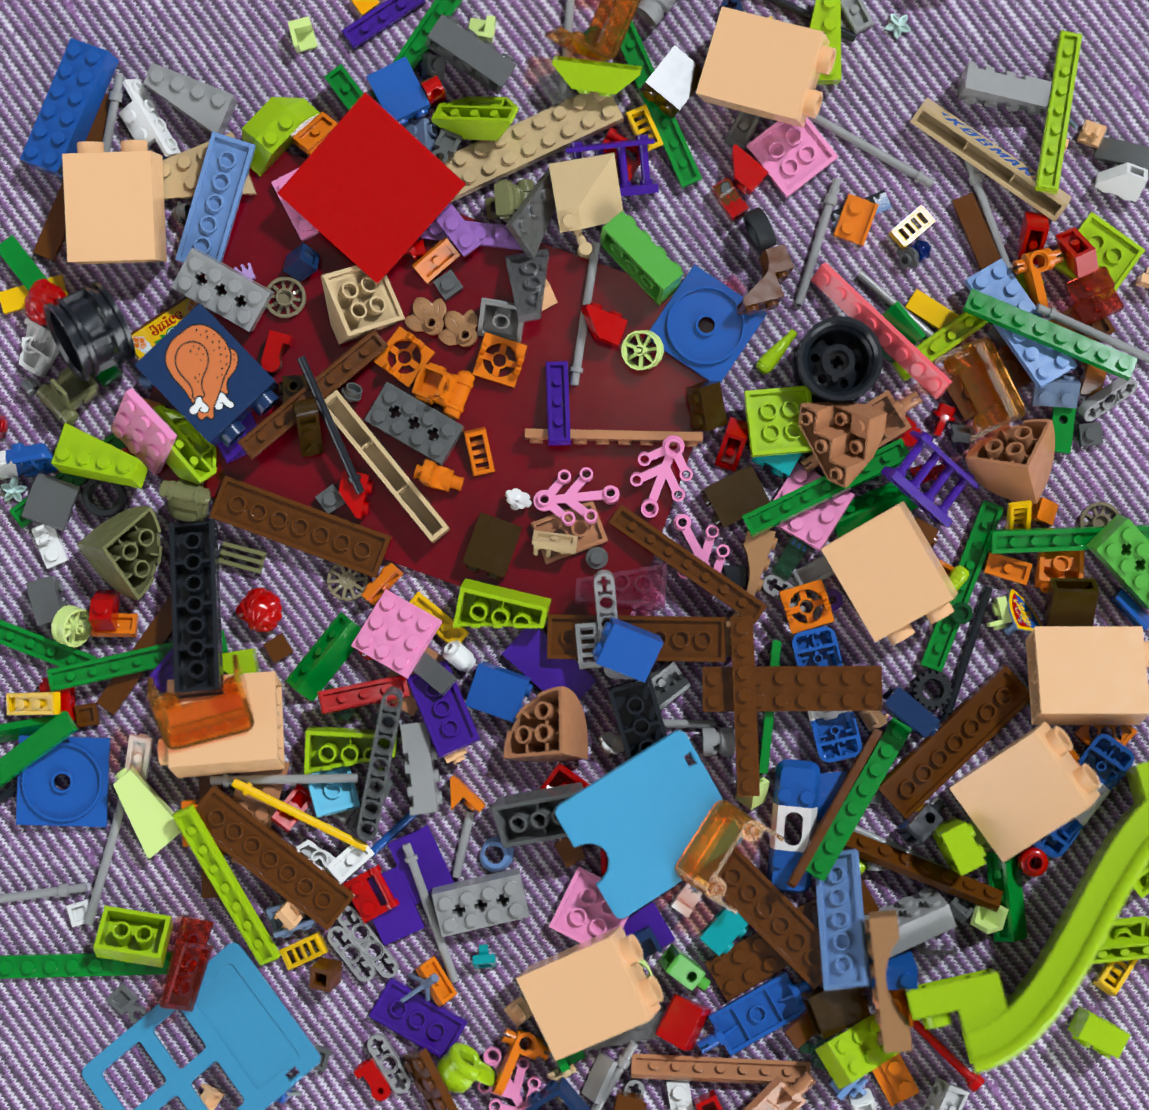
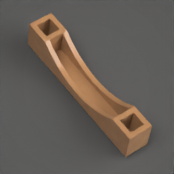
M747 529L742 544L748 567L745 590L755 596L756 591H761L764 580L760 578L762 572H767L771 559L767 557L770 550L774 551L778 538L774 537L776 532L772 530H767L751 537ZM734 611V613H733L731 616H742V615H740L739 613H737L736 611ZM729 617L726 620V656L731 658Z
M897 910L869 912V919L865 920L866 934L871 933L872 941L867 942L868 954L874 958V964H870L871 979L876 978L877 987H873L874 1001L879 1002V1009H875L876 1023H881L882 1031H878L879 1045H884V1053L912 1051L910 1022L893 1002L886 981L888 959L893 947L899 940Z

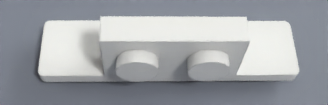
M125 79L122 84L132 101L119 112V115L134 140L148 141V147L156 141L166 157L181 153L176 140L172 138L166 128V123L161 119L154 103L145 92L143 84L138 79Z

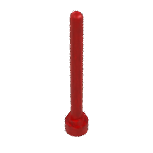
M912 1018V1027L965 1078L966 1086L972 1092L977 1091L983 1085L985 1079L979 1073L971 1072L928 1029H925L918 1020H913Z

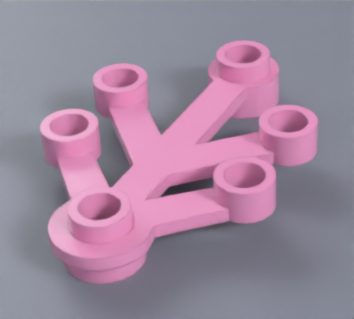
M670 435L664 439L662 447L650 452L644 451L638 455V462L642 466H647L651 463V460L664 456L661 464L641 473L634 472L630 476L631 484L636 487L642 485L644 481L657 476L649 498L645 499L641 504V512L645 517L652 518L657 515L659 511L657 500L665 479L672 491L673 500L679 502L685 497V492L679 487L670 467L674 459L680 469L679 475L683 481H689L693 477L692 469L687 467L682 456L685 446L679 436ZM675 442L677 444V448L670 449V443ZM643 455L648 456L649 460L647 462H642L640 458ZM687 470L690 472V475L683 477L682 472ZM639 476L641 478L640 482L635 483L632 480L633 477ZM681 491L682 496L677 498L674 496V493ZM647 504H653L654 508L652 510H647L645 506Z
M585 467L581 469L580 477L565 494L556 495L564 484H568L571 481V473L563 469L559 471L558 479L548 490L538 491L533 501L534 506L539 511H551L562 520L565 526H572L575 523V515L570 511L565 512L557 504H567L580 514L586 523L594 524L597 521V512L593 509L588 510L579 502L603 500L606 504L613 505L618 502L620 493L618 488L613 485L606 486L600 491L578 493L587 482L593 479V471ZM584 472L591 474L588 478L582 476ZM563 474L569 476L566 480H562L560 477ZM608 491H614L615 494L613 496H608L606 493ZM543 497L549 499L546 503H542L540 500ZM594 514L595 518L589 520L587 515ZM571 516L573 520L567 522L565 521V517Z
M685 514L677 515L673 521L674 528L683 533L694 555L710 565L708 560L714 539L719 534L718 527L710 525L706 528V539L703 549H701L690 528L691 519ZM679 519H685L687 522L686 526H679ZM709 528H715L716 535H709ZM725 544L719 545L716 549L717 558L713 568L720 573L725 557L730 553L729 547ZM720 547H725L727 549V553L725 555H721L719 553ZM677 571V574L680 578H687L686 576H682L680 572Z
M490 1046L485 1050L483 1059L487 1065L493 1066L498 1074L502 1064L501 1051L495 1046ZM494 1051L497 1057L491 1059L488 1054ZM520 1056L518 1058L514 1082L510 1078L502 1094L503 1097L511 1098L516 1106L502 1104L499 1098H493L489 1102V1110H525L528 1096L541 1086V1080L538 1076H530L527 1082L529 1089L524 1102L520 1091L525 1072L530 1066L528 1057ZM526 1060L527 1066L521 1067L519 1061ZM533 1079L538 1081V1085L535 1087L530 1084V1081ZM478 1082L479 1092L492 1093L491 1086L484 1090L480 1087L481 1082ZM493 1102H498L500 1107L498 1109L492 1108L491 1104Z

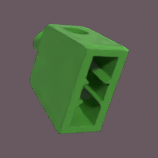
M673 943L658 960L668 974L691 991L697 987L704 992L711 983L705 977V971Z

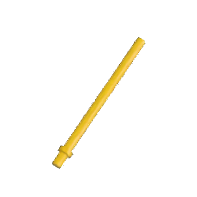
M235 778L231 785L242 791L243 795L247 796L248 794L365 852L368 843L252 787V783L248 782L246 784Z

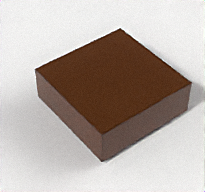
M284 633L263 644L274 663L294 652Z
M97 703L74 706L77 728L101 724Z

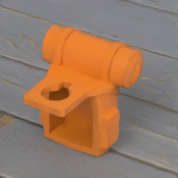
M433 363L423 364L416 377L412 394L416 396V399L428 405L438 404L443 407L442 413L445 416L459 420L476 377L471 372L465 370L458 371L456 375L447 372V369L443 366Z

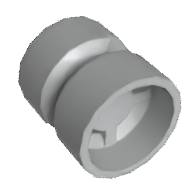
M640 0L635 6V10L644 21L655 27L664 18L663 12L668 13L676 4V1Z
M721 727L719 731H716L715 728H702V756H716L717 753H720L721 756H734L735 738L733 727Z

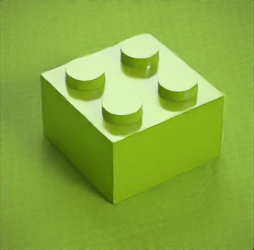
M1081 1006L1078 1007L1067 1029L1073 1034L1072 1038L1089 1049L1092 1045V1049L1108 1059L1111 1056L1119 1059L1131 1036L1119 1026Z

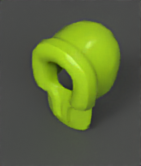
M463 1043L453 1044L436 1065L447 1089L454 1093H464L474 1081H479L491 1087L495 1083L494 1070L479 1059V1054L475 1049Z

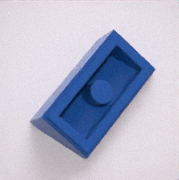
M1120 588L1110 597V600L1134 626H1143V630L1148 629L1149 616L1123 588Z

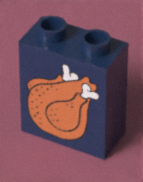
M201 303L134 364L199 433L214 446H217L220 441L227 447L233 445L247 431V428L241 422L249 413L255 411L261 417L279 401V397L274 393L279 384Z

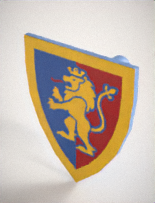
M1011 588L1007 603L1012 623L1007 628H1004L1006 635L1010 636L1016 630L1031 632L1034 627L1042 626L1031 606L1019 593Z

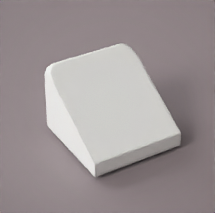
M869 1088L865 1089L867 1091L865 1096L859 1092L853 1098L849 1094L853 1110H877Z

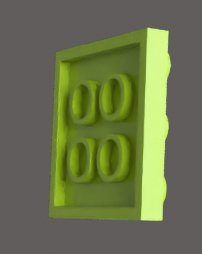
M1091 212L1078 231L1095 247L1099 270L1078 278L1070 270L1064 257L1063 262L1055 264L1054 268L1090 294H1094L1101 302L1107 304L1145 249Z
M806 386L744 391L751 458L813 452L798 425L800 404L812 403L811 392Z

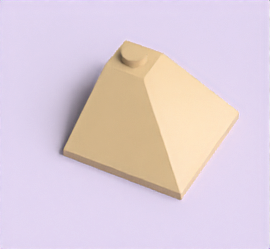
M614 153L549 164L560 233L606 224L623 211Z
M355 265L321 276L330 324L339 345L362 338L372 330L378 331L405 319L387 275L377 284Z

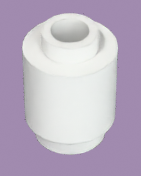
M453 641L444 647L443 657L456 669L463 672L472 669L476 659L473 653L459 641Z

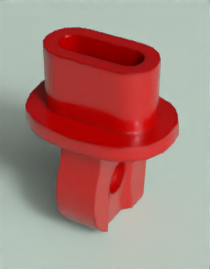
M418 239L402 257L412 255L415 261H417L418 257L426 254L423 239Z
M939 403L937 410L932 412V414L939 417L933 430L934 435L941 436L947 420L955 421L953 418L955 408Z
M924 464L910 469L913 477L916 476ZM943 464L934 465L922 483L929 482L931 479L936 480L945 466Z

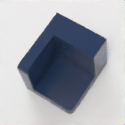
M302 243L287 254L283 271L298 282H302L317 271L320 254Z
M650 925L633 933L641 945L643 959L657 951L659 953L663 951Z

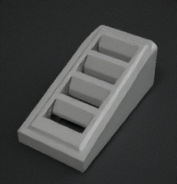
M598 622L575 624L579 669L602 667L596 664L595 661L584 662L583 659L593 657L592 652L583 653V649L594 648L596 642H599ZM593 630L594 634L582 635L581 631ZM594 639L595 643L582 644V640Z

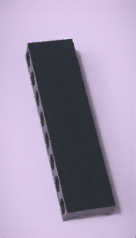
M214 519L181 524L171 522L169 523L174 692L179 699L224 695L218 526Z
M650 675L645 683L635 679L607 687L628 760L667 736Z

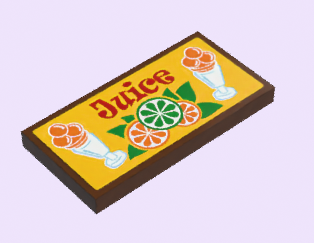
M185 296L131 332L135 345L136 359L139 361L199 303ZM206 308L208 312L216 319L212 311Z

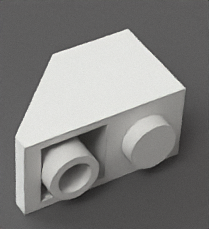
M1128 162L1097 173L1095 187L1104 193L1118 195L1123 200L1137 202L1148 181V169Z

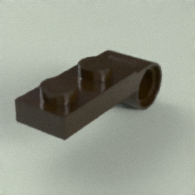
M315 398L292 402L302 458L324 453Z

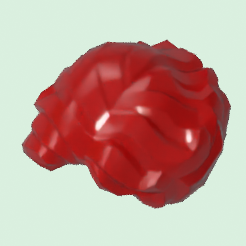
M47 279L37 280L30 287L28 295L24 299L26 316L30 321L38 325H47L43 306L47 303L53 304L54 300L66 297V293L63 292L61 287L50 283Z
M259 587L247 592L241 603L236 606V613L239 619L248 624L249 629L257 632H269L275 629L281 620L282 606L278 596L266 588Z

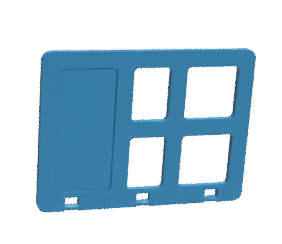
M230 943L83 1068L82 1076L105 1110H126L104 1078L103 1073L140 1042L166 1078V1082L134 1110H160L175 1096L180 1098L187 1110H209L193 1088L192 1083L215 1062L220 1064L244 1098V1103L236 1110H266L302 1077L312 1071L320 1063L321 1055L242 946L237 943ZM177 1009L183 1012L206 1045L205 1050L182 1069L179 1068L155 1034V1028ZM296 1067L300 1073L289 1080L286 1074Z

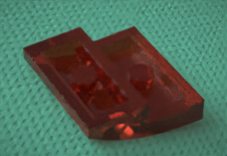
M1105 266L1086 276L1076 278L1064 284L1079 321L1086 325L1124 309V305L1114 289L1115 283Z

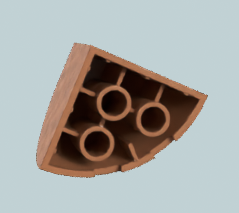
M1031 419L1023 420L1024 424L1010 427V424L992 431V436L984 441L982 439L979 440L971 448L965 457L966 464L970 473L975 476V479L983 487L996 495L1010 500H1031L1033 504L1038 503L1048 482L1053 465L1055 432L1052 420Z
M563 686L545 690L537 694L538 697L529 704L526 703L515 716L517 719L512 729L507 733L503 759L525 762H562L588 759V734L583 708L575 693Z

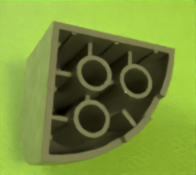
M137 506L120 512L100 524L77 543V546L95 571L116 591L134 600H139L155 579L153 576L157 565H160L162 557V546H160L159 536L161 529L151 506Z

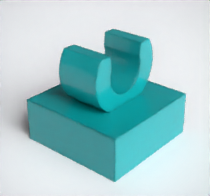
M488 944L479 945V955L473 956V966L475 969L497 967L495 954H489Z

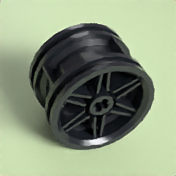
M92 282L90 288L84 286L73 294L54 300L53 304L47 303L43 306L44 317L51 336L66 364L81 382L88 381L89 375L96 377L100 372L116 364H123L126 359L132 360L135 358V345L125 319L109 292L99 282Z
M845 316L826 318L810 328L796 347L792 360L794 380L797 386H806L811 392L812 402L853 403L871 389L879 378L883 367V352L876 334L860 320ZM831 338L834 343L829 346L825 343V340ZM849 342L855 344L854 350H850V348L847 347V344ZM813 354L819 358L818 362L811 361ZM834 359H837L838 363L841 364L836 369L833 368L834 364H830ZM856 363L862 365L861 371L855 370L854 366ZM820 375H824L826 377L825 383L818 382V377ZM842 379L848 383L846 388L840 386Z

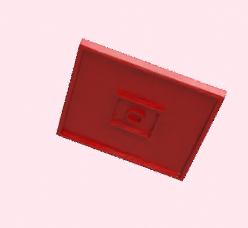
M365 92L277 194L373 281L379 284L464 188L466 183Z

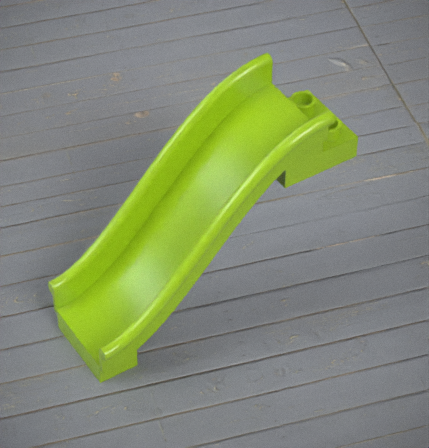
M1149 762L1134 765L1126 772L1134 804L1118 819L1100 844L1037 959L1019 985L1006 999L1003 994L998 971L993 968L919 984L918 989H905L913 1020L922 1018L925 1029L952 1024L949 1012L957 1011L970 1064L974 1065L976 1074L1007 1063L1037 1041L1066 1007L1096 958L1126 899L1149 862Z

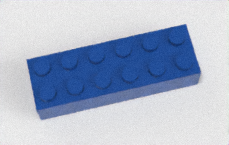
M70 38L20 157L22 161L35 169L63 178L62 154L77 153V142L86 141L119 62L114 55L107 50Z

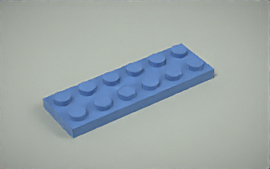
M212 131L175 260L185 262L190 250L198 248L215 259L223 261L256 145Z
M1002 258L964 281L969 291L973 288L1043 318L1040 313L1035 311L1036 306ZM993 324L1038 389L1045 387L1076 368L1077 364L1072 357Z
M856 849L845 850L840 853L824 882L815 878L823 986L826 991L870 986L859 851Z

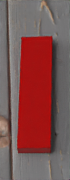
M398 675L318 691L317 695L321 714L381 703L384 692L390 687L399 688L403 693V698H407L410 694L406 678ZM395 695L387 696L388 701L398 699Z

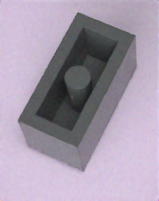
M48 576L25 583L37 626L52 624L58 610L68 605L66 600L63 601L62 598L63 585L61 580H57V576Z

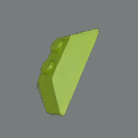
M555 55L552 60V65L571 89H576L581 94H589L590 91L599 92V95L604 97H611L612 94L616 95L640 76L642 66Z
M467 96L447 104L445 102L440 103L431 120L440 128L462 136L463 140L498 141L512 124L519 109L508 97Z
M271 97L242 127V140L256 145L250 168L261 177L292 145V137L317 117L320 112L305 98Z
M160 404L153 408L157 415L177 435L166 460V463L179 478L198 485L215 475L217 472L216 447L209 443L179 411L165 408V406Z
M1140 916L1116 919L1092 964L1149 958V918Z

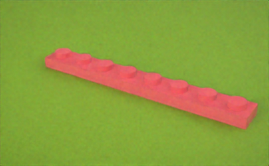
M827 263L822 264L811 281L845 314L869 326L876 334L881 348L935 399L940 398L952 381Z

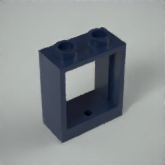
M892 685L883 695L882 705L908 727L912 728L919 736L927 738L929 735L932 737L938 731L940 720L901 687Z
M564 1077L558 1080H551L544 1089L532 1092L527 1098L528 1102L525 1110H543L541 1108L542 1105L559 1096L570 1110H591Z

